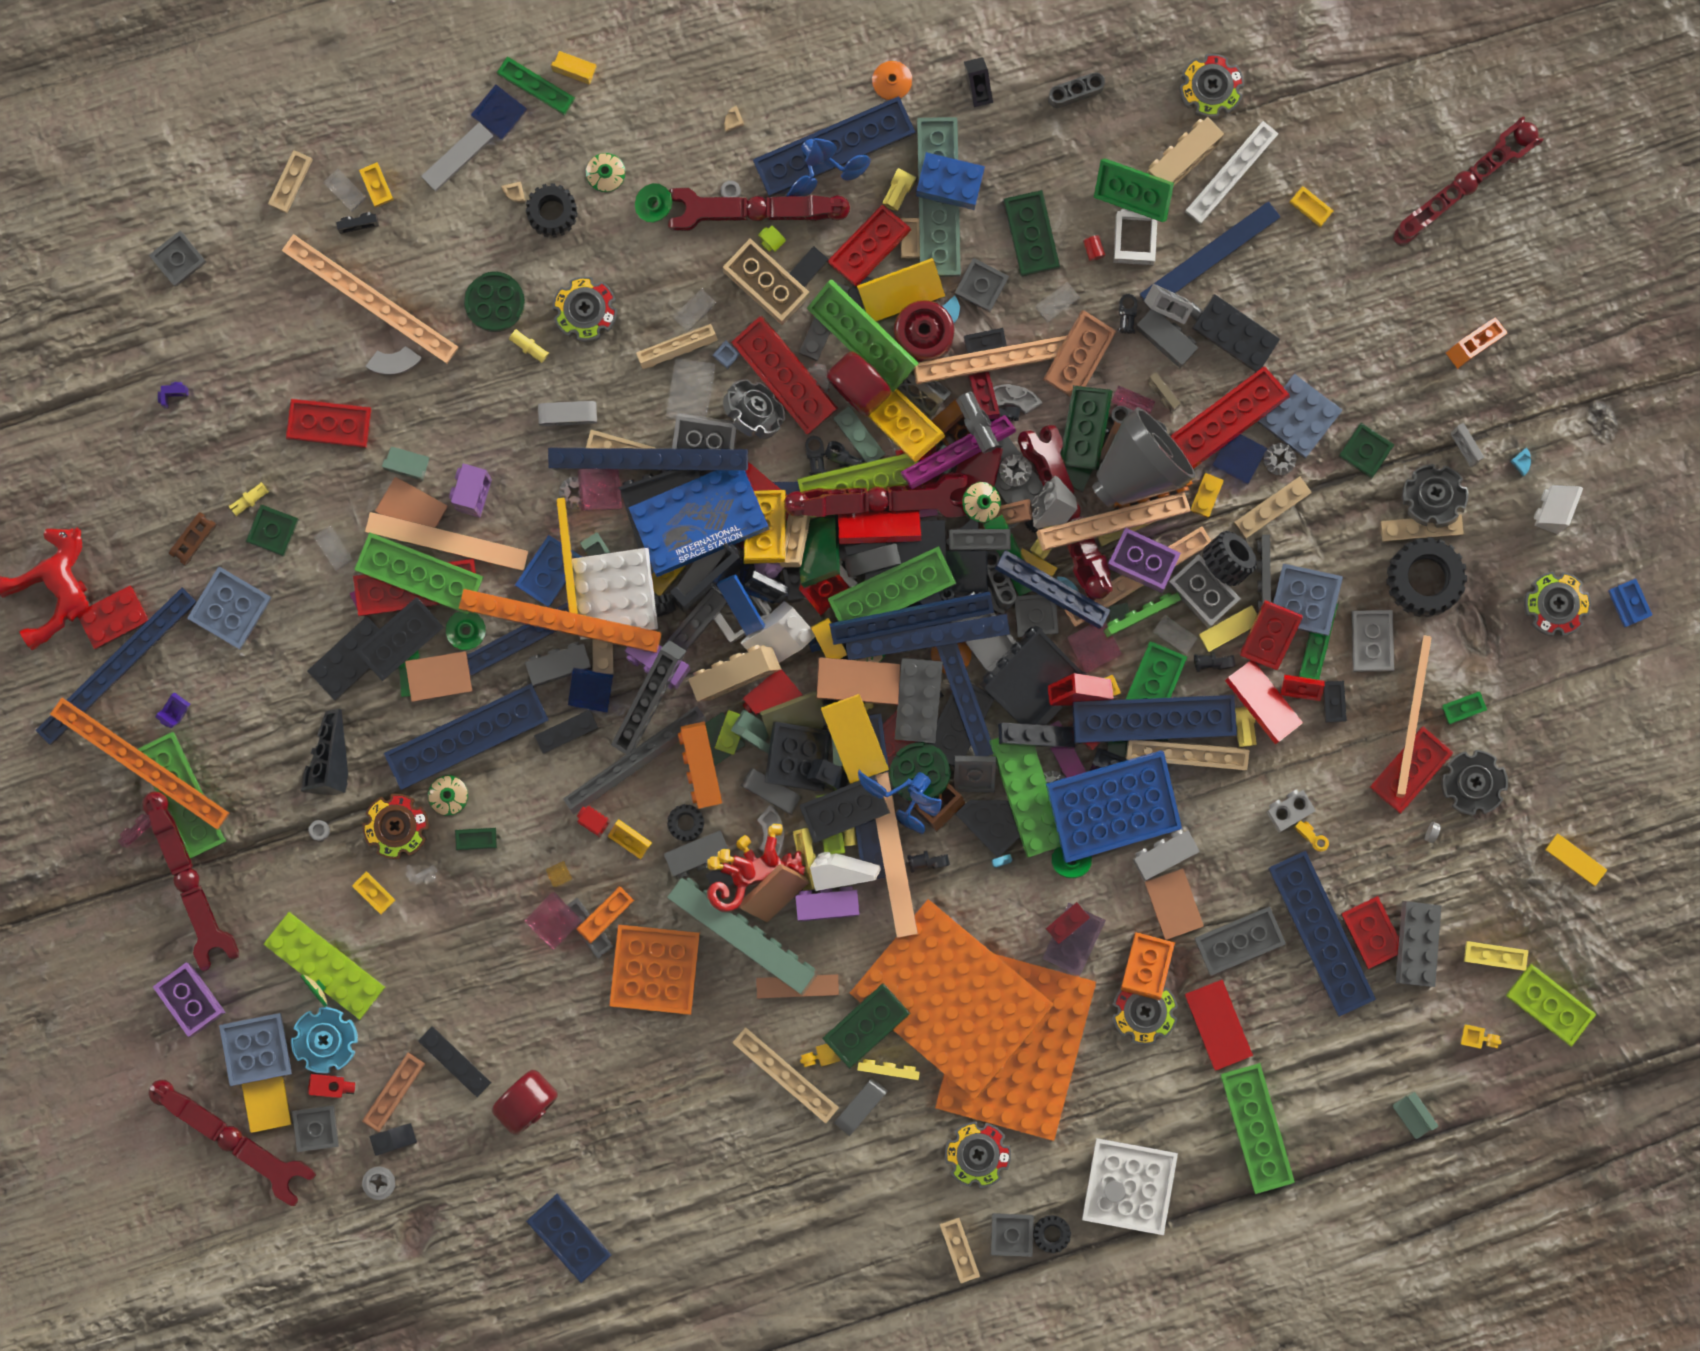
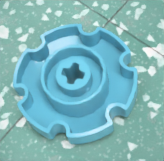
M321 1007L318 1014L315 1015L312 1011H308L296 1022L294 1030L297 1031L298 1035L295 1038H291V1047L297 1061L302 1059L306 1061V1069L316 1073H330L332 1066L340 1070L354 1057L355 1051L352 1050L351 1046L353 1043H358V1034L352 1020H343V1012L334 1008ZM321 1036H323V1037L328 1036V1037H329V1038L327 1039V1041L329 1042L328 1045H327V1044H322V1045H321V1042H322Z

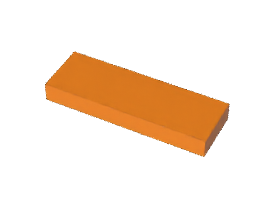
M619 886L576 930L591 944L634 900Z

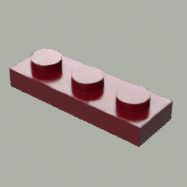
M989 371L968 375L971 390L981 410L985 411L989 419L1000 418V411Z

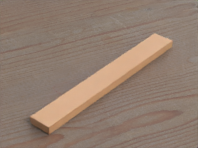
M1067 336L919 362L913 370L916 384L1053 360Z
M1185 492L1041 529L1036 533L1042 551L1118 532L1124 530L1125 527L1129 529L1186 514L1191 510Z
M372 512L369 514L365 530L366 533L370 532L378 536L524 571L528 551Z
M1202 526L1169 546V548L1181 553L1175 566L1202 551L1211 542ZM1121 575L1111 581L1113 591L1103 599H1095V602L1108 608L1144 585ZM1064 610L1074 627L1085 622L1071 612Z
M1424 635L1422 640L1396 797L1403 798L1406 794L1431 636Z
M877 774L876 777L879 784L887 792H890L889 774ZM891 795L889 797L884 796L890 814L877 818L876 825L897 938L915 935L918 932L894 801Z

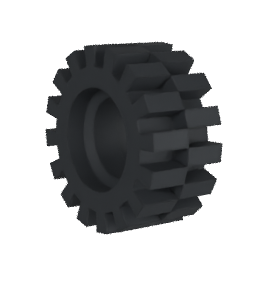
M671 594L654 597L657 617H662L676 611Z
M682 804L676 806L670 812L667 826L672 836L684 842L692 841L702 833L704 818L698 808L690 804ZM683 815H689L694 820L693 827L688 831L681 830L678 826V820Z
M1055 1215L1041 1218L1036 1223L1033 1231V1237L1037 1246L1049 1253L1061 1252L1071 1240L1069 1225L1064 1219ZM1049 1226H1055L1060 1230V1238L1056 1242H1049L1044 1237V1232Z

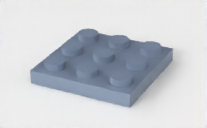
M1294 374L1284 387L1289 393L1290 398L1261 418L1258 423L1306 459L1342 412V409Z
M1283 563L1273 604L1303 616L1298 630L1329 636L1343 576Z
M218 567L187 619L241 650L272 597L223 568Z
M281 1013L219 1025L230 1086L292 1074Z

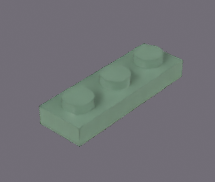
M850 406L833 418L860 456L865 459L866 463L879 460L885 456L884 451Z

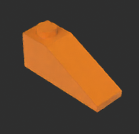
M1495 317L1455 344L1446 352V355L1458 369L1505 336L1507 332Z

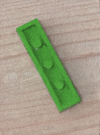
M1167 593L1160 597V602L1154 604L1151 601L1142 606L1143 610L1139 612L1133 610L1125 615V619L1119 621L1117 618L1107 624L1108 627L1103 632L1109 638L1181 601L1179 594L1171 595V593Z

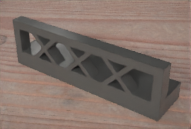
M913 371L897 388L931 417L935 415L940 406L952 394L938 381L916 384ZM910 385H915L919 388L920 394L911 392ZM925 398H931L937 403L933 409L927 405Z

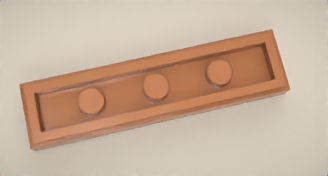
M838 974L817 975L803 996L777 977L756 978L757 999L839 995Z
M408 1052L362 1122L380 1133L426 1063Z

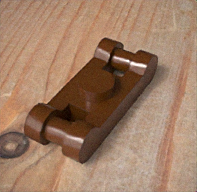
M199 512L171 548L169 555L173 558L177 557L180 559V563L186 566L217 524L212 520H207L205 515ZM200 524L205 527L202 532L196 529ZM183 545L189 548L186 553L181 551Z

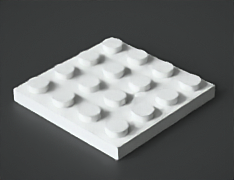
M648 548L572 559L578 614L648 630L658 629ZM580 636V640L590 639Z
M1096 1138L1082 1220L1164 1235L1178 1153ZM1111 1181H1118L1125 1187V1196L1118 1202L1110 1201L1105 1196V1186Z

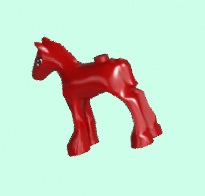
M78 527L75 529H46L43 533L44 539L57 547V553L41 561L30 571L18 577L8 578L0 576V596L2 598L18 593L40 582H44L46 587L58 598L54 615L46 624L39 628H25L19 631L22 639L32 651L64 628L66 619L73 622L79 614L88 609V601L84 594L87 588L82 580L77 582L71 571V567L76 563L83 547L81 530Z

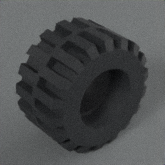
M551 183V186L543 184V188L539 189L537 187L535 188V193L531 192L529 195L530 199L526 202L527 218L531 227L538 234L542 233L544 237L552 235L553 238H557L558 234H561V236L565 235V231L569 232L572 229L571 226L575 225L578 215L577 206L573 195H571L568 189L565 190L561 185L556 186L555 183ZM549 201H556L563 205L562 215L555 220H546L540 215L542 206Z
M1221 532L1203 549V559L1209 571L1228 586L1239 585L1257 568L1256 556L1252 548L1242 537L1234 532Z

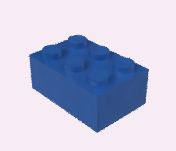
M926 152L916 196L975 210L985 166Z

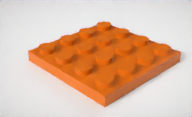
M618 925L609 1006L691 1015L700 933Z

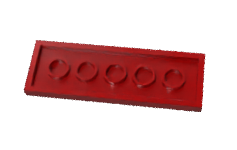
M759 316L731 342L807 435L813 432L838 409L763 316Z
M1264 366L1173 433L1171 438L1182 450L1194 469L1290 398V395Z
M474 559L447 562L476 574ZM364 574L353 576L359 617L401 611L416 597L425 607L441 605Z

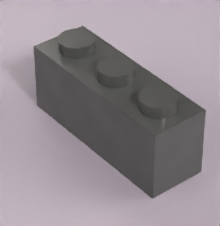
M1151 309L1137 324L1135 329L1175 365L1181 368L1197 351V342L1190 336L1186 337L1176 323L1173 322L1171 324L1166 319L1167 316Z
M575 642L567 645L568 649L560 651V648L548 651L549 655L543 657L540 654L529 657V661L525 662L532 686L537 687L592 669L585 645Z
M720 830L664 853L672 876H678V879L690 875L689 871L695 868L697 871L707 868V859H710L712 856L718 857V852L721 849H728Z

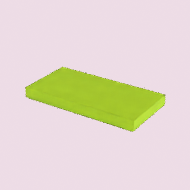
M1532 964L1528 965L1526 971L1522 973L1505 995L1570 1047L1573 1046L1596 1016L1593 1011Z

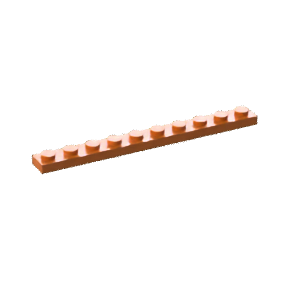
M463 589L459 609L463 611L657 653L662 635L661 632L467 589Z
M64 698L59 700L50 715L217 830H219L230 814Z

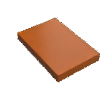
M1135 932L1121 990L1161 1000L1175 942Z

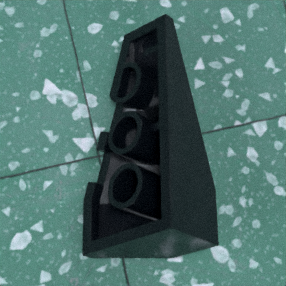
M338 708L325 712L317 734L319 737L318 744L315 748H312L310 753L313 755L310 766L306 765L303 773L301 792L332 796L346 792L348 766L342 710Z

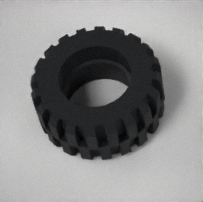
M1430 537L1426 539L1419 538L1403 546L1391 559V564L1386 573L1388 574L1386 583L1390 587L1388 592L1391 597L1395 598V604L1397 606L1401 605L1404 608L1403 611L1414 613V616L1418 617L1421 615L1432 617L1450 609L1459 601L1466 588L1464 585L1467 582V575H1465L1467 568L1461 562L1462 556L1460 553L1456 554L1455 548L1451 544L1448 546L1445 544V541L1441 539L1436 541ZM1421 559H1430L1442 568L1445 575V584L1439 593L1432 596H1423L1412 588L1409 583L1408 572L1414 562Z

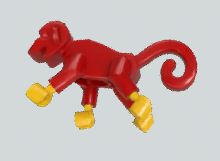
M773 824L768 828L770 836L767 837L763 856L756 858L752 849L749 850L748 846L751 844V840L748 836L744 835L737 841L736 846L739 850L744 851L743 855L745 858L736 855L730 857V850L721 849L718 852V857L712 856L710 859H707L709 870H720V872L730 875L733 878L734 885L737 886L734 899L729 904L722 903L716 895V891H720L722 899L725 900L729 897V889L724 883L715 882L709 886L707 890L708 900L715 909L721 912H730L738 908L744 898L746 887L748 885H758L779 864L804 876L805 866L802 865L801 851H797L793 855L788 853L782 857V860L777 856L775 850L777 838H775V835L781 836L783 829L781 824Z

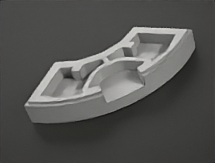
M406 346L393 354H384L377 350L365 367L382 375L399 374L414 368L422 360V357Z
M1011 384L993 387L998 408L1014 406L1026 415L1042 405V401L1032 391L1024 387Z
M770 805L757 819L764 833L763 842L759 850L764 853L767 837L770 836L768 828L773 824H781L783 828L781 836L775 835V838H777L775 850L777 856H779L784 844V827L779 814Z

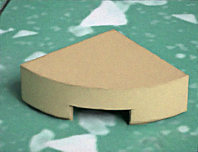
M737 105L731 108L726 115L724 121L726 133L744 126Z
M521 182L501 186L504 194L510 200L518 203L526 202Z

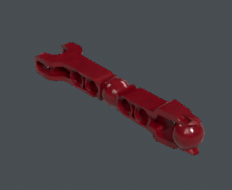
M1525 117L1519 118L1514 125L1498 137L1495 142L1496 146L1478 160L1473 167L1471 166L1467 171L1459 172L1450 185L1446 186L1432 199L1405 218L1393 233L1394 242L1399 246L1409 244L1428 226L1453 207L1459 199L1461 200L1464 196L1475 193L1478 185L1508 162L1517 163L1533 148L1540 145L1544 138H1539V131L1536 125L1531 122H1525ZM1512 133L1516 143L1525 147L1518 153L1511 151V148L1505 145V139ZM1492 155L1498 156L1500 162H1495L1492 159ZM1477 167L1483 168L1485 174H1479ZM1447 192H1452L1455 195V199L1448 198ZM1431 205H1438L1440 211H1434ZM1399 232L1406 240L1399 238Z
M672 188L669 190L672 201L684 203L686 211L680 217L669 219L668 228L673 231H691L701 221H742L749 218L752 221L758 222L766 217L768 220L819 221L832 219L839 221L848 216L850 204L846 198L839 195L832 196L831 198L815 195L767 197V200L763 197L755 196L747 200V197H699L690 188Z
M1054 425L1043 427L1039 433L1040 440L1034 431L1027 430L1021 432L1018 436L1021 452L1026 459L1035 465L1043 486L1047 481H1051L1054 476H1057L1074 495L1073 485L1060 454L1063 440L1057 427ZM1078 503L1077 510L1066 523L1084 518V516L1080 517L1081 508ZM1094 538L1068 544L1067 546L1074 563L1073 572L1080 586L1085 589L1088 598L1093 601L1105 598L1113 591L1107 559L1104 555H1101Z
M944 473L936 482L921 484L913 489L909 485L887 487V490L876 486L868 491L867 488H817L803 492L794 491L785 497L784 508L788 514L795 517L802 515L825 517L826 515L869 512V509L881 512L886 508L889 511L937 509L946 517H961L966 515L962 505L963 502L951 500L950 495L955 489L963 488L967 485V476L963 473Z
M157 791L148 793L143 798L142 807L144 812L149 815L153 833L156 836L171 874L174 875V886L182 892L180 896L198 938L194 946L193 955L200 970L205 972L211 967L209 952L213 947L224 949L230 959L239 958V950L233 935L219 929L201 885L199 886V875L191 868L193 865L177 828L176 821L168 810L166 796Z
M157 1080L150 1085L148 1095L154 1104L165 1106L174 1116L212 1141H217L218 1146L223 1151L232 1152L231 1154L268 1178L272 1183V1190L277 1198L290 1206H296L298 1198L290 1191L289 1181L293 1176L297 1175L307 1180H312L316 1176L314 1170L301 1161L283 1162L251 1139L242 1136L238 1128L227 1126V1123L193 1101L190 1097L175 1091L169 1081Z

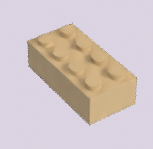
M1209 117L1205 120L1199 119L1193 125V129L1189 134L1185 132L1178 139L1179 142L1175 147L1170 146L1163 153L1164 156L1160 161L1156 159L1151 163L1147 173L1173 182L1175 186L1220 145L1224 133Z
M751 238L723 266V272L782 326L810 297L809 291Z
M756 645L747 649L748 653H738L729 657L730 661H719L712 664V669H701L694 672V677L688 680L697 702L711 701L781 670L773 648L765 647V645Z

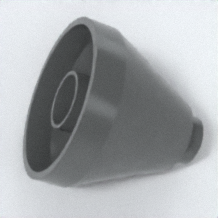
M1137 407L1123 419L1097 472L1098 481L1092 485V488L1108 507H1111L1116 502L1124 505L1181 489L1195 478V472L1182 450L1164 428L1146 411Z

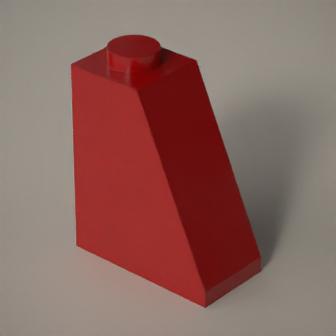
M781 669L771 674L742 699L745 703L742 706L748 713L751 714L753 712L757 716L761 715V711L803 696V694Z
M1073 673L1048 685L1049 703L1052 706L1072 705L1073 702L1113 699L1111 679Z

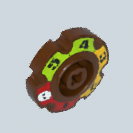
M391 794L390 800L385 801L383 797H380L367 809L365 814L369 816V822L363 823V834L370 847L377 845L378 850L376 853L388 859H401L402 853L406 852L409 856H412L424 845L426 838L423 837L422 833L424 830H429V820L423 807H414L415 800L404 794ZM393 822H395V823H399V822H400V824L398 825L399 828H400L399 831H397V830H393V831H392V829H393L392 823H393Z

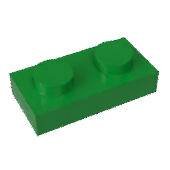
M1480 691L1441 706L1448 725L1487 711Z

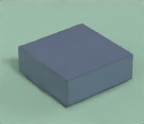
M725 340L712 356L726 369H729L741 354Z

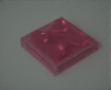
M580 469L578 471L581 511L622 509L618 469Z
M1105 622L1101 629L1089 625L1067 637L1085 673L1122 655L1113 636L1107 638L1103 632L1108 627Z
M552 892L525 922L554 950L582 920L555 892Z

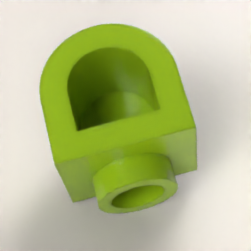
M773 226L769 229L765 227L758 234L763 241L761 245L768 252L771 250L776 252L786 242V239Z

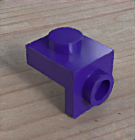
M171 382L170 385L161 386V391H158V403L164 409H168V397L189 396V388L183 385L182 382Z
M174 692L163 709L155 717L160 720L162 725L173 728L181 722L191 704Z

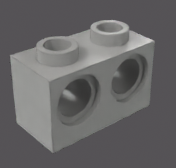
M1156 284L1152 285L1144 300L1150 309L1185 324L1194 308L1188 299Z
M1296 789L1287 794L1288 799L1282 803L1280 800H1277L1269 805L1270 810L1266 811L1278 833L1316 811L1304 790L1298 792ZM1295 799L1303 801L1304 807L1302 810H1297L1294 807ZM1278 809L1286 812L1285 820H1279L1276 817Z

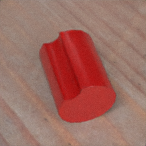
M1099 235L1083 240L1089 261L1105 257Z

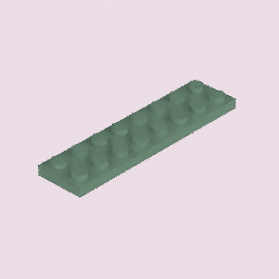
M957 117L917 118L919 183L926 152L958 160ZM919 197L920 262L933 258L939 277L961 276L959 207Z

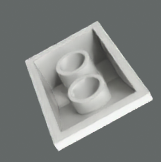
M1552 485L1548 490L1545 489L1541 497V501H1544L1542 507L1537 509L1534 516L1536 520L1535 526L1555 534L1570 525L1583 488L1580 486Z
M784 601L763 620L765 624L763 629L749 634L740 643L746 650L756 645L772 647L780 663L803 649L815 635L811 627L796 610Z
M824 852L818 854L810 870L815 891L876 880L881 867L877 864L841 854Z

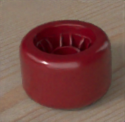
M928 300L916 301L907 305L897 316L894 324V340L918 363L941 359L949 352L952 346L955 331L954 323L948 311L940 304ZM921 326H926L930 329V332L923 335L918 329Z
M854 351L846 353L827 373V379L830 384L863 416L872 414L890 396L891 389L878 371Z
M530 1070L494 1103L492 1113L511 1134L520 1135L546 1113V1110L558 1098V1093L537 1070Z

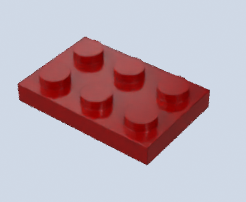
M131 585L89 606L85 612L78 615L95 650L143 626L149 620Z
M1265 600L1241 649L1240 656L1278 671L1303 616Z
M1378 896L1341 913L1367 969L1398 955L1399 937Z

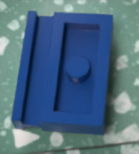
M1637 579L1608 590L1624 628L1652 616V612Z

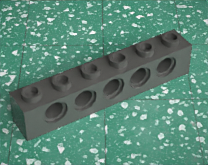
M670 640L661 648L611 744L613 747L626 755H629L637 747L686 654V650Z

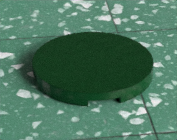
M487 272L469 284L464 297V306L469 319L478 328L488 332H501L511 328L519 321L524 311L525 297L518 282L510 275L502 272Z
M924 742L912 743L900 749L889 768V779L894 789L905 783L908 778L913 780L918 772L928 776L931 783L923 794L934 799L946 789L951 774L950 765L945 754L939 748ZM908 786L896 792L903 799L912 802Z

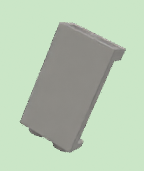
M991 613V614H986V615H981V616H976V617H971V618H966V619L951 621L950 623L961 622V621H967V620H973V619H979V618L992 617V616H996V615H995V613ZM1011 635L967 641L965 643L987 672H992L996 667L997 661L1003 656L1006 657L1011 652L1010 648L1016 641Z

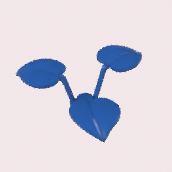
M818 138L809 139L802 144L801 149L806 155L805 161L810 174L809 176L804 175L793 184L786 197H801L811 194L818 183L816 178H813L812 166H816L826 159L840 171H843L841 178L847 181L862 175L868 168L871 159L866 155H857L850 159L845 167H842L831 158L837 150L833 142Z
M859 769L858 777L861 785L867 792L877 798L889 797L904 787H909L908 792L912 802L906 813L902 810H897L896 818L903 826L920 834L925 832L924 825L917 818L910 815L915 803L918 804L922 811L931 816H936L940 812L941 799H934L923 794L931 783V780L925 774L918 772L913 780L908 778L905 783L887 792L882 785L863 774Z

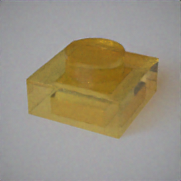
M565 861L545 869L554 888L573 880Z

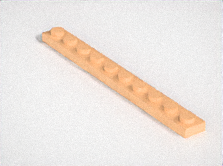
M294 234L282 249L283 253L444 363L448 364L458 350V346Z

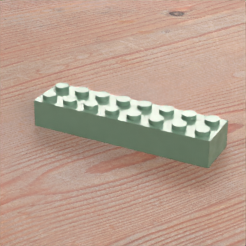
M689 877L687 880L683 878L679 880L667 897L799 994L804 995L817 977L814 973L816 970L807 962L803 964L798 962L799 957L789 949L784 952L780 949L782 945L772 937L770 940L766 939L764 931L755 925L753 928L748 926L749 921L739 913L735 916L731 913L732 911L721 912L715 909L708 900L707 890L701 892L698 889L699 885Z

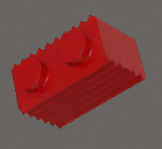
M583 806L576 816L579 818L577 822L598 837L602 836L610 824L608 817H605L591 806L586 808Z

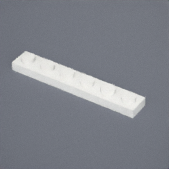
M1263 121L1185 212L1201 225L1278 136V133Z

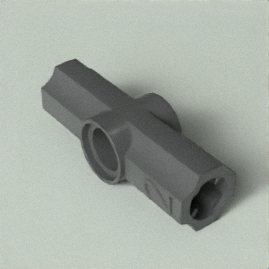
M970 391L959 396L956 401L965 417L964 422L967 429L974 435L982 453L985 454L993 451L999 446V443L990 427L989 417L984 410H981L973 392Z

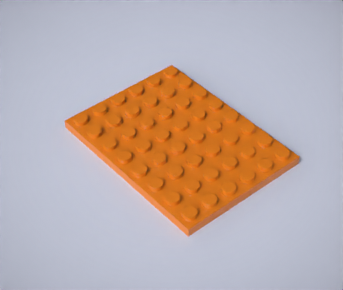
M928 899L914 915L918 934L896 937L851 990L850 994L861 1003L884 983L911 1013L893 1031L973 1099H976L1054 1004Z
M995 954L1051 1001L1054 1006L976 1099H973L944 1074L935 1108L1054 1141L1096 981Z

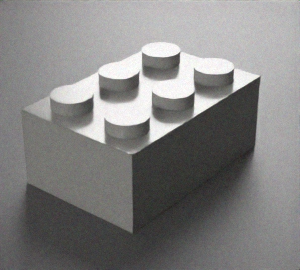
M678 413L672 448L735 449L737 428L732 424L734 421Z
M1200 555L1196 556L1167 584L1175 593L1179 594L1181 600L1208 629L1241 599L1226 583H1222L1209 571L1205 560Z

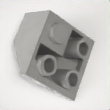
M1054 476L1051 481L1045 483L1043 491L1039 496L1036 495L1031 503L1033 524L1037 529L1065 524L1077 510L1076 497L1057 476Z

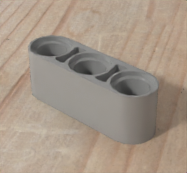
M578 401L538 404L539 425L560 426L597 423L596 402Z

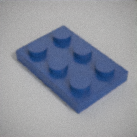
M548 535L515 586L550 608L566 584L561 542ZM571 550L572 559L582 557Z

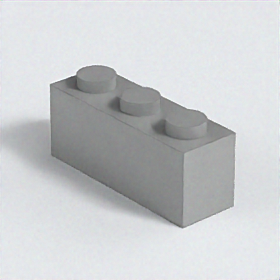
M1181 829L1171 834L1172 839L1167 842L1162 839L1154 843L1155 848L1147 851L1145 848L1135 853L1136 858L1133 859V862L1144 881L1200 852L1188 830L1183 832Z

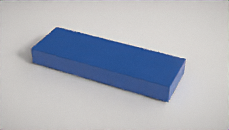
M736 574L717 583L719 590L746 636L765 627L763 620Z

